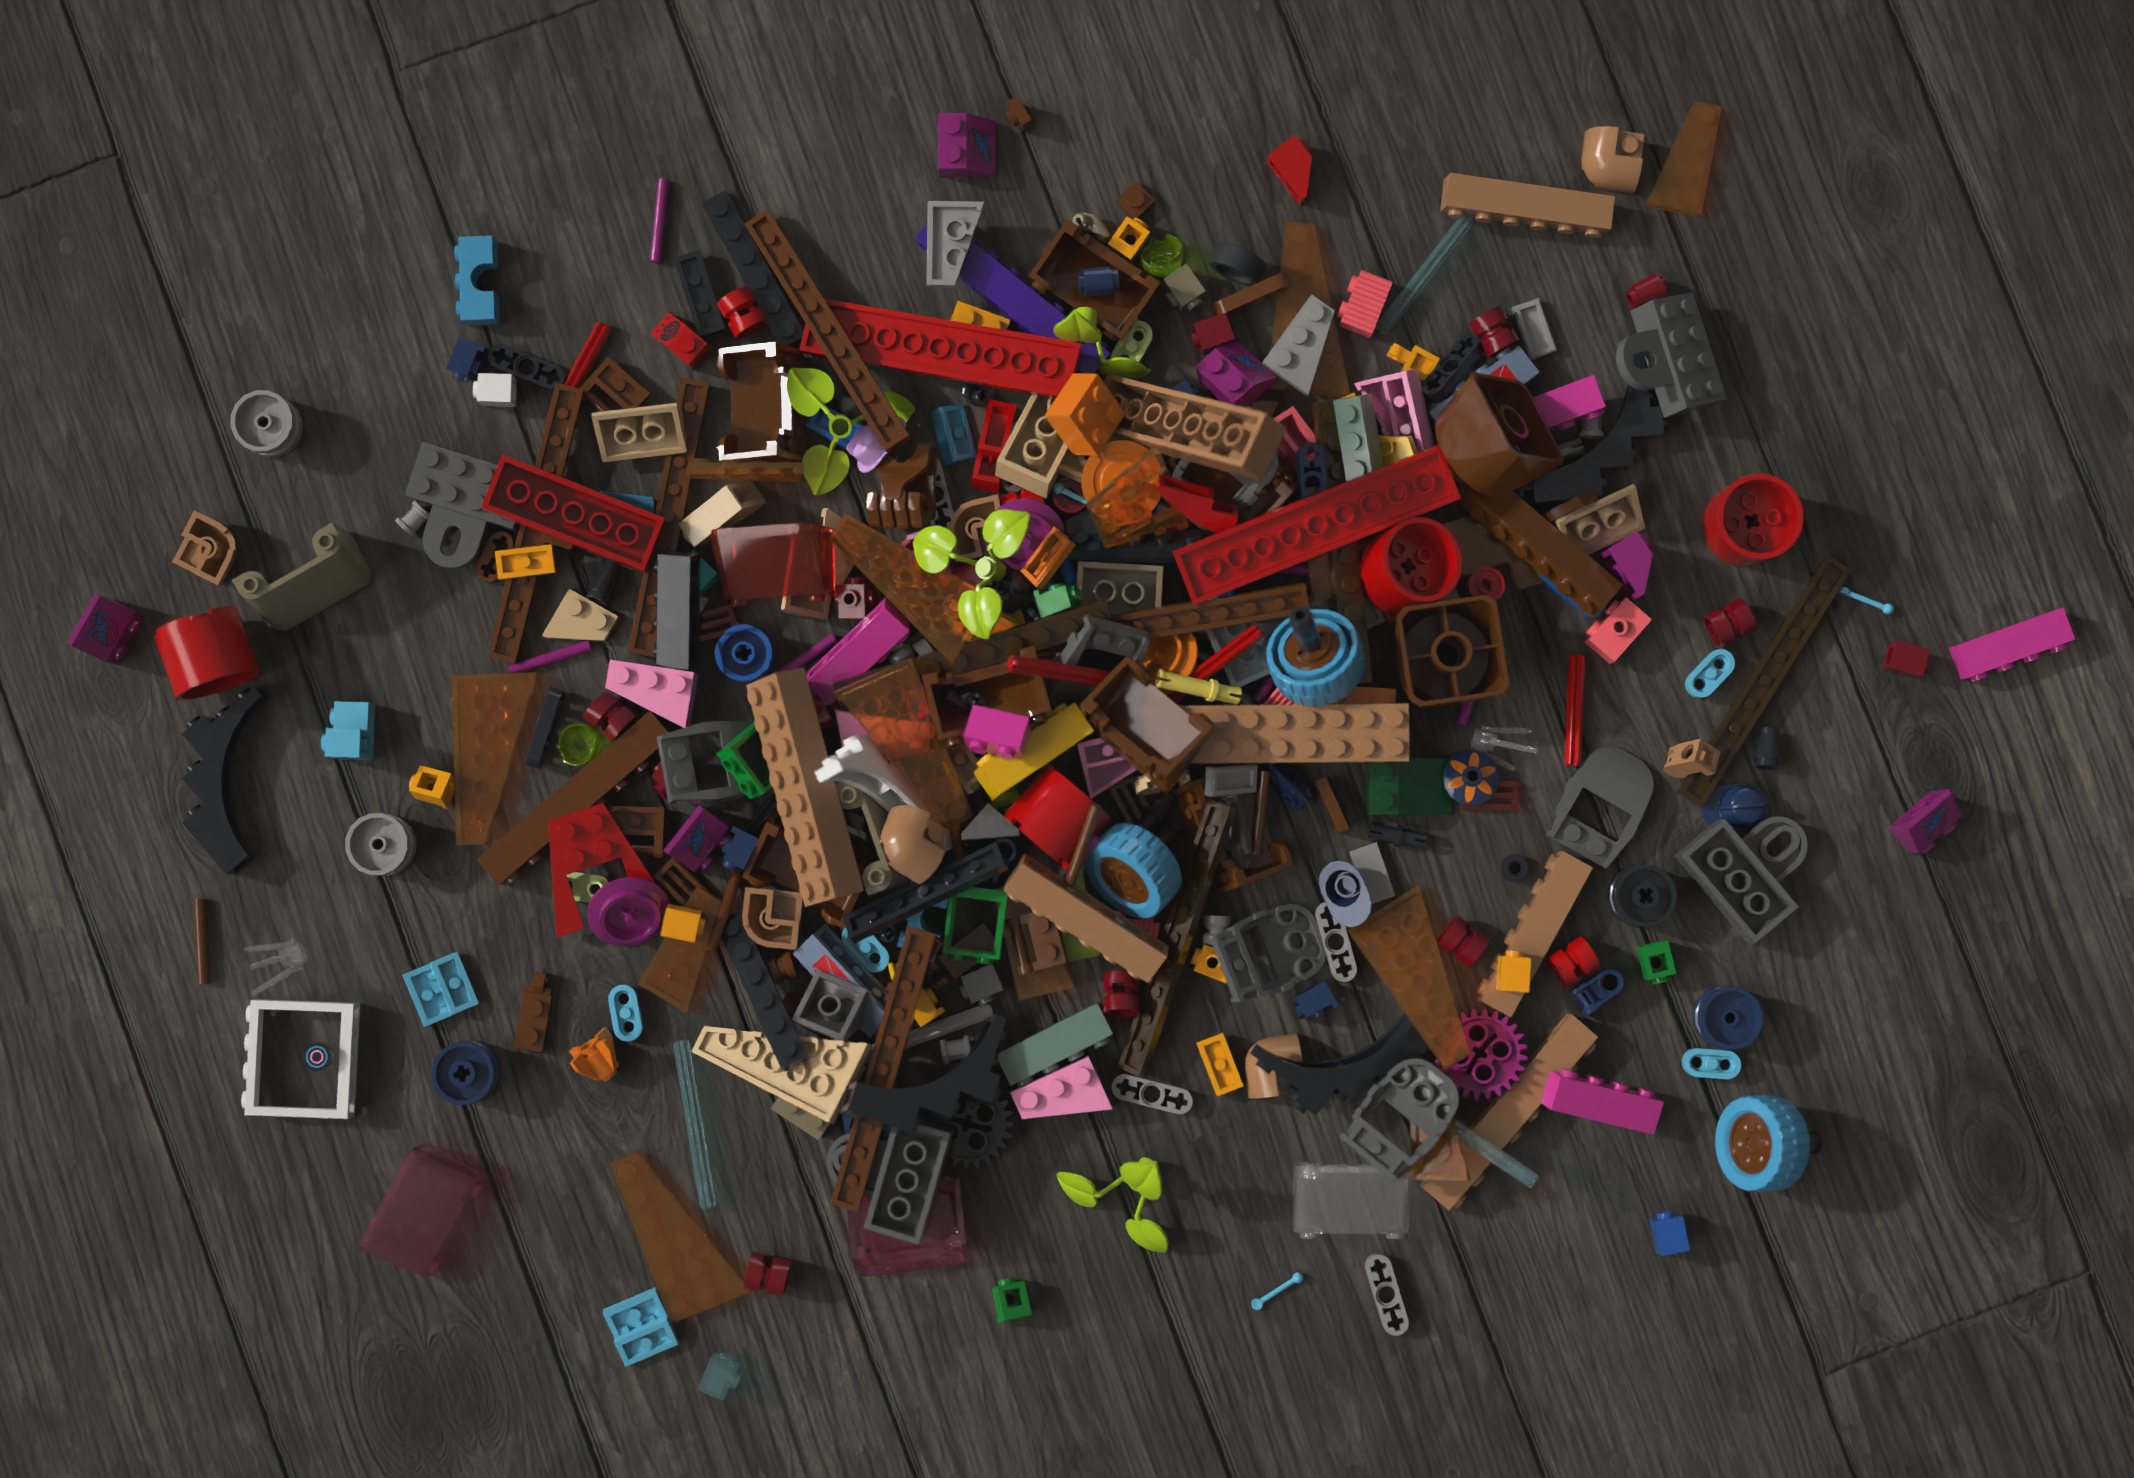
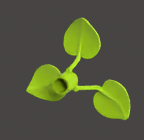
M1079 307L1066 319L1055 325L1054 334L1062 340L1096 343L1099 360L1102 364L1099 367V372L1105 377L1107 374L1137 380L1151 372V368L1147 369L1143 364L1130 358L1114 357L1107 360L1104 357L1101 344L1102 333L1096 327L1098 312L1093 308Z
M791 368L787 377V393L791 405L798 413L807 417L815 415L821 408L830 419L828 427L830 433L834 436L829 449L824 445H815L808 449L802 458L803 474L813 494L818 496L836 488L846 477L849 470L848 456L845 452L834 450L839 439L845 438L851 433L852 426L866 419L861 415L853 420H849L843 414L833 415L825 403H828L833 398L834 384L825 372L813 368ZM882 390L898 417L900 416L907 423L915 411L914 405L898 393Z
M1003 509L991 513L983 526V537L990 543L987 546V550L991 557H982L978 561L952 553L957 545V537L946 527H926L914 537L913 547L919 566L926 572L937 574L944 571L949 566L950 558L974 565L977 575L984 579V581L976 585V591L967 590L963 592L958 603V613L962 623L971 633L980 638H990L994 627L1000 619L1003 607L1002 599L998 592L984 586L992 585V581L997 582L1004 578L1006 566L1002 559L1013 556L1022 545L1030 522V514L1027 512Z
M1143 1157L1138 1163H1124L1120 1168L1121 1177L1101 1191H1096L1095 1185L1090 1180L1078 1174L1058 1172L1056 1174L1067 1196L1075 1203L1084 1207L1096 1206L1098 1203L1097 1198L1102 1197L1125 1181L1133 1190L1141 1194L1134 1216L1135 1220L1128 1219L1126 1222L1128 1234L1137 1244L1145 1249L1160 1253L1169 1251V1241L1163 1229L1156 1223L1141 1218L1146 1198L1157 1200L1162 1194V1181L1156 1161L1154 1162L1149 1158Z

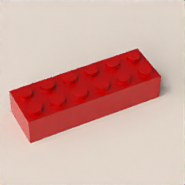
M503 454L500 457L481 506L483 511L643 573L665 519Z

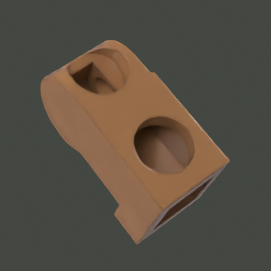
M1701 738L1677 744L1669 748L1667 762L1663 770L1666 774L1675 778H1686L1689 774L1699 772L1706 776L1715 774L1720 751Z

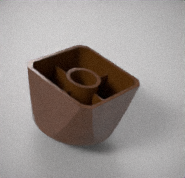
M1474 372L1436 419V438L1450 469L1468 486L1483 495L1490 497L1502 496L1563 464L1564 457L1528 388L1519 380Z
M1488 595L1407 606L1398 614L1394 638L1396 669L1400 683L1413 703L1419 707H1443L1502 695L1510 684L1497 602ZM1448 644L1456 650L1457 660L1452 667L1444 665L1438 659V645Z

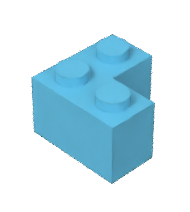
M334 701V708L330 710V724L333 725V728H326V734H323L321 738V749L325 752V757L339 760H373L375 704L369 702Z

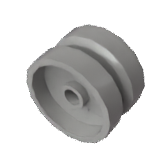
M255 390L244 395L235 404L231 413V429L235 438L245 448L261 456L280 457L285 455L298 444L301 438L303 421L299 411L288 400L271 391Z
M370 813L359 818L350 827L345 838V851L350 862L361 872L378 876L394 875L403 871L412 862L416 853V837L412 827L404 819L392 814ZM383 842L382 849H379L378 844Z

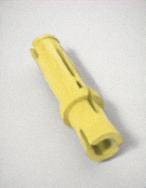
M1161 669L1156 677L1167 679V682L1155 680L1156 688L1205 697V700L1210 702L1218 700L1233 705H1238L1241 699L1230 696V693L1242 695L1240 687L1219 684L1218 680L1210 679L1205 681Z

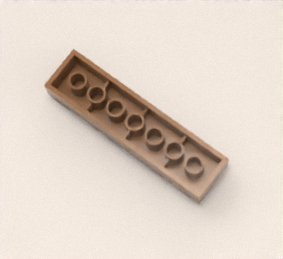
M1107 374L1104 380V384L1125 412L1124 417L1112 434L1117 440L1133 441L1143 445L1150 451L1263 481L1287 429L1263 412Z
M804 667L774 673L746 685L748 691L747 698L752 706L755 728L759 732L762 754L767 762L770 784L774 788L777 810L782 818L785 840L790 848L792 866L797 874L800 886L799 892L805 907L864 891L835 781L820 783L815 774L816 771L824 767L822 762L828 759Z
M1328 704L1315 707L1303 705L1179 706L1189 715L1192 713L1198 715L1203 713L1213 723V734L1191 763L1409 761V704Z

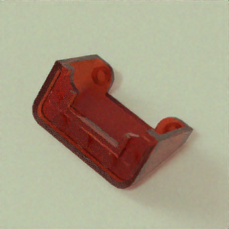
M794 523L711 530V543L724 600L730 602L731 607H746L747 601H753V599L803 596L808 597V602H825V597L835 596L834 528L814 523Z

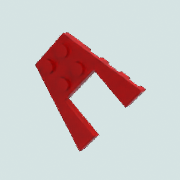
M604 803L548 820L557 938L584 929V924L567 875L622 858L628 877L644 878L655 883Z

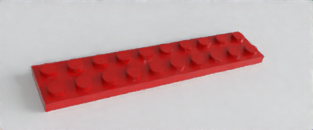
M825 299L866 365L1057 398L1073 373L1077 374L1083 347L1079 342H1068L1050 337ZM805 323L799 351L803 354L827 358Z
M1438 444L1172 552L1193 605H1196L1461 498L1447 460Z

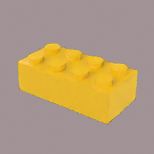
M1063 703L1051 711L1052 716L1047 718V723L1040 726H1031L1032 729L1022 760L1017 758L1005 760L997 754L988 753L976 763L979 767L973 773L992 801L1084 740L1094 731L1075 703L1069 707Z

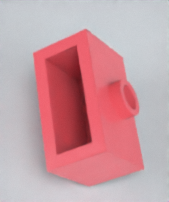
M1294 406L1274 418L1287 428L1276 452L1282 460L1287 462L1297 472V449L1306 443H1316L1314 433ZM1308 448V452L1304 453V459H1309L1311 468V461L1316 458V453H1312L1310 448Z
M1627 597L1620 600V602L1615 599L1604 611L1607 614L1605 619L1601 623L1596 620L1586 631L1589 637L1584 642L1609 664L1619 658L1652 620Z

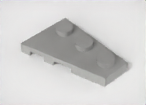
M928 201L927 287H956L984 207V202Z
M1314 295L1309 297L1262 362V365L1307 397L1335 311Z

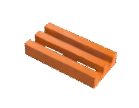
M1054 526L1022 568L1021 572L1037 588L1042 590L1076 544L1069 540V537L1063 534L1059 528Z

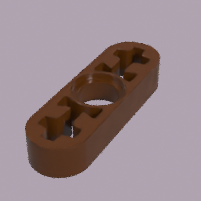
M1283 272L1215 302L1213 308L1216 315L1226 312V315L1230 316L1286 291L1292 287L1287 272Z

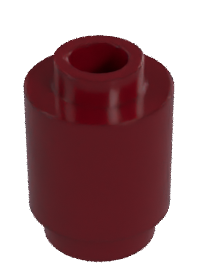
M1654 273L1631 285L1630 289L1625 291V296L1630 307L1635 309L1649 301L1668 297L1667 292L1670 291V288L1663 276L1659 277Z

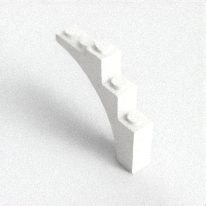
M856 734L844 740L845 747L837 750L836 755L822 762L824 767L815 772L820 783L838 781L852 785L871 796L888 812L890 808L899 805H910L930 812L929 819L948 830L942 849L945 852L952 849L949 827L928 786L925 785L917 789L915 784H911L899 760L890 764L887 759L884 760L871 734L860 738L859 734Z

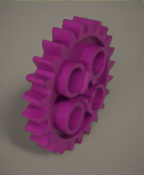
M1486 1008L1483 1009L1481 1016H1478L1475 1009H1472L1471 1017L1469 1018L1461 1012L1462 1021L1458 1022L1452 1018L1451 1022L1454 1027L1452 1029L1443 1027L1447 1036L1437 1038L1443 1047L1435 1048L1434 1051L1442 1055V1057L1435 1060L1436 1065L1444 1066L1440 1071L1445 1075H1449L1448 1078L1455 1083L1458 1093L1462 1089L1464 1090L1463 1097L1465 1099H1468L1471 1093H1474L1476 1102H1479L1482 1094H1485L1487 1100L1491 1101L1492 1093L1494 1092L1499 1098H1502L1501 1089L1505 1088L1512 1092L1513 1090L1509 1083L1513 1081L1520 1084L1521 1081L1516 1074L1526 1073L1525 1068L1520 1063L1528 1062V1057L1521 1054L1527 1051L1528 1047L1525 1044H1519L1525 1037L1523 1034L1514 1035L1518 1030V1025L1513 1024L1508 1027L1509 1017L1506 1016L1500 1021L1498 1011H1495L1492 1017H1489ZM1481 1029L1485 1031V1037L1481 1041L1471 1040V1035L1475 1030ZM1496 1034L1497 1038L1488 1045L1491 1037ZM1499 1046H1507L1509 1048L1508 1054L1503 1058H1498L1494 1055L1495 1049ZM1479 1051L1482 1053L1485 1051L1487 1054V1058L1484 1059L1480 1057L1478 1059L1476 1056V1052ZM1465 1052L1469 1054L1466 1063L1456 1064L1454 1062V1058L1458 1053ZM1475 1064L1472 1073L1469 1076H1467V1070H1469ZM1484 1068L1492 1070L1490 1079L1481 1081L1477 1078L1480 1070Z

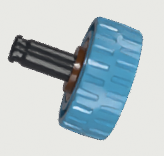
M1307 607L1295 608L1290 613L1289 618L1275 629L1269 639L1266 650L1268 668L1279 692L1286 696L1288 700L1303 706H1324L1344 698L1357 686L1365 670V653L1356 628L1346 617L1330 610H1310Z
M1167 818L1164 824L1160 825L1153 834L1144 828L1128 823L1115 824L1108 828L1099 837L1100 841L1085 862L1087 875L1096 891L1115 909L1131 917L1146 919L1157 915L1173 899L1181 886V871L1169 849L1177 841L1178 837L1183 835L1184 829L1182 824L1174 818Z
M1751 1095L1735 1099L1724 1109L1716 1128L1715 1148L1722 1171L1734 1185L1749 1192H1773L1785 1190L1798 1181L1806 1168L1809 1154H1817L1822 1150L1823 1138L1819 1132H1809L1800 1112L1786 1099L1772 1095Z

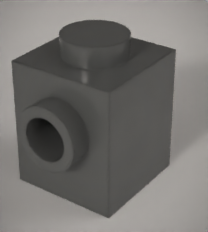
M994 964L961 976L963 982L958 984L964 999L970 998L971 1003L978 1001L980 1006L995 1000L993 994L1004 990Z

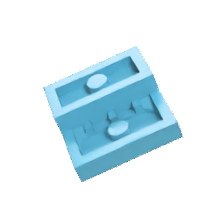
M458 952L430 962V964L402 975L424 1028L479 1004Z
M656 1287L603 1309V1315L614 1336V1344L625 1367L679 1345L673 1325Z

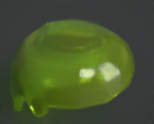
M1170 234L1166 235L1163 241L1152 239L1148 247L1143 249L1140 256L1144 270L1152 276L1164 277L1179 269L1183 262L1184 254L1180 239Z
M578 722L568 725L561 732L557 746L563 757L562 761L565 764L578 767L587 765L599 755L601 741L598 733L591 725Z

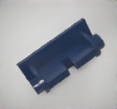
M1287 762L1264 763L1259 768V770L1271 771L1269 786L1273 787L1281 795L1286 804L1293 806L1296 810L1304 805L1314 794L1311 790L1312 786L1299 774L1292 780L1288 777L1294 769Z

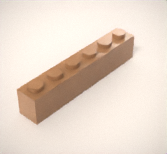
M1449 173L1443 182L1440 212L1448 213V217L1454 219H1463L1465 216L1476 217V221L1483 223L1497 220L1503 221V225L1511 227L1526 224L1530 225V228L1533 230L1554 228L1558 229L1557 232L1561 234H1574L1575 231L1585 233V236L1589 238H1601L1602 235L1611 230L1615 196Z
M1558 851L1556 855L1551 854L1544 867L1548 870L1543 880L1539 878L1531 890L1534 896L1530 904L1525 903L1517 916L1520 919L1516 929L1511 928L1504 940V943L1507 944L1502 954L1497 953L1490 966L1494 970L1489 979L1484 978L1477 989V993L1480 994L1477 999L1478 1001L1505 1016L1512 1017L1525 992L1496 990L1498 956H1506V950L1523 951V957L1531 958V982L1593 868L1564 851Z
M1025 853L1006 881L1004 891L1007 892V895L1015 902H1023L1031 907L1032 912L1041 918L1046 917L1054 922L1060 931L1073 934L1079 938V941L1089 949L1094 948L1101 952L1110 963H1118L1127 969V972L1133 978L1143 979L1148 983L1167 958L1169 946L1077 886L1067 885L1064 883L1065 879Z

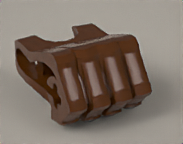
M920 442L917 444L915 454L904 463H899V453L895 448L877 465L875 470L881 481V494L878 492L867 493L866 510L870 527L877 528L883 526L885 529H894L896 527L907 529L912 526L918 528L934 520L936 514V469L938 456L933 443Z

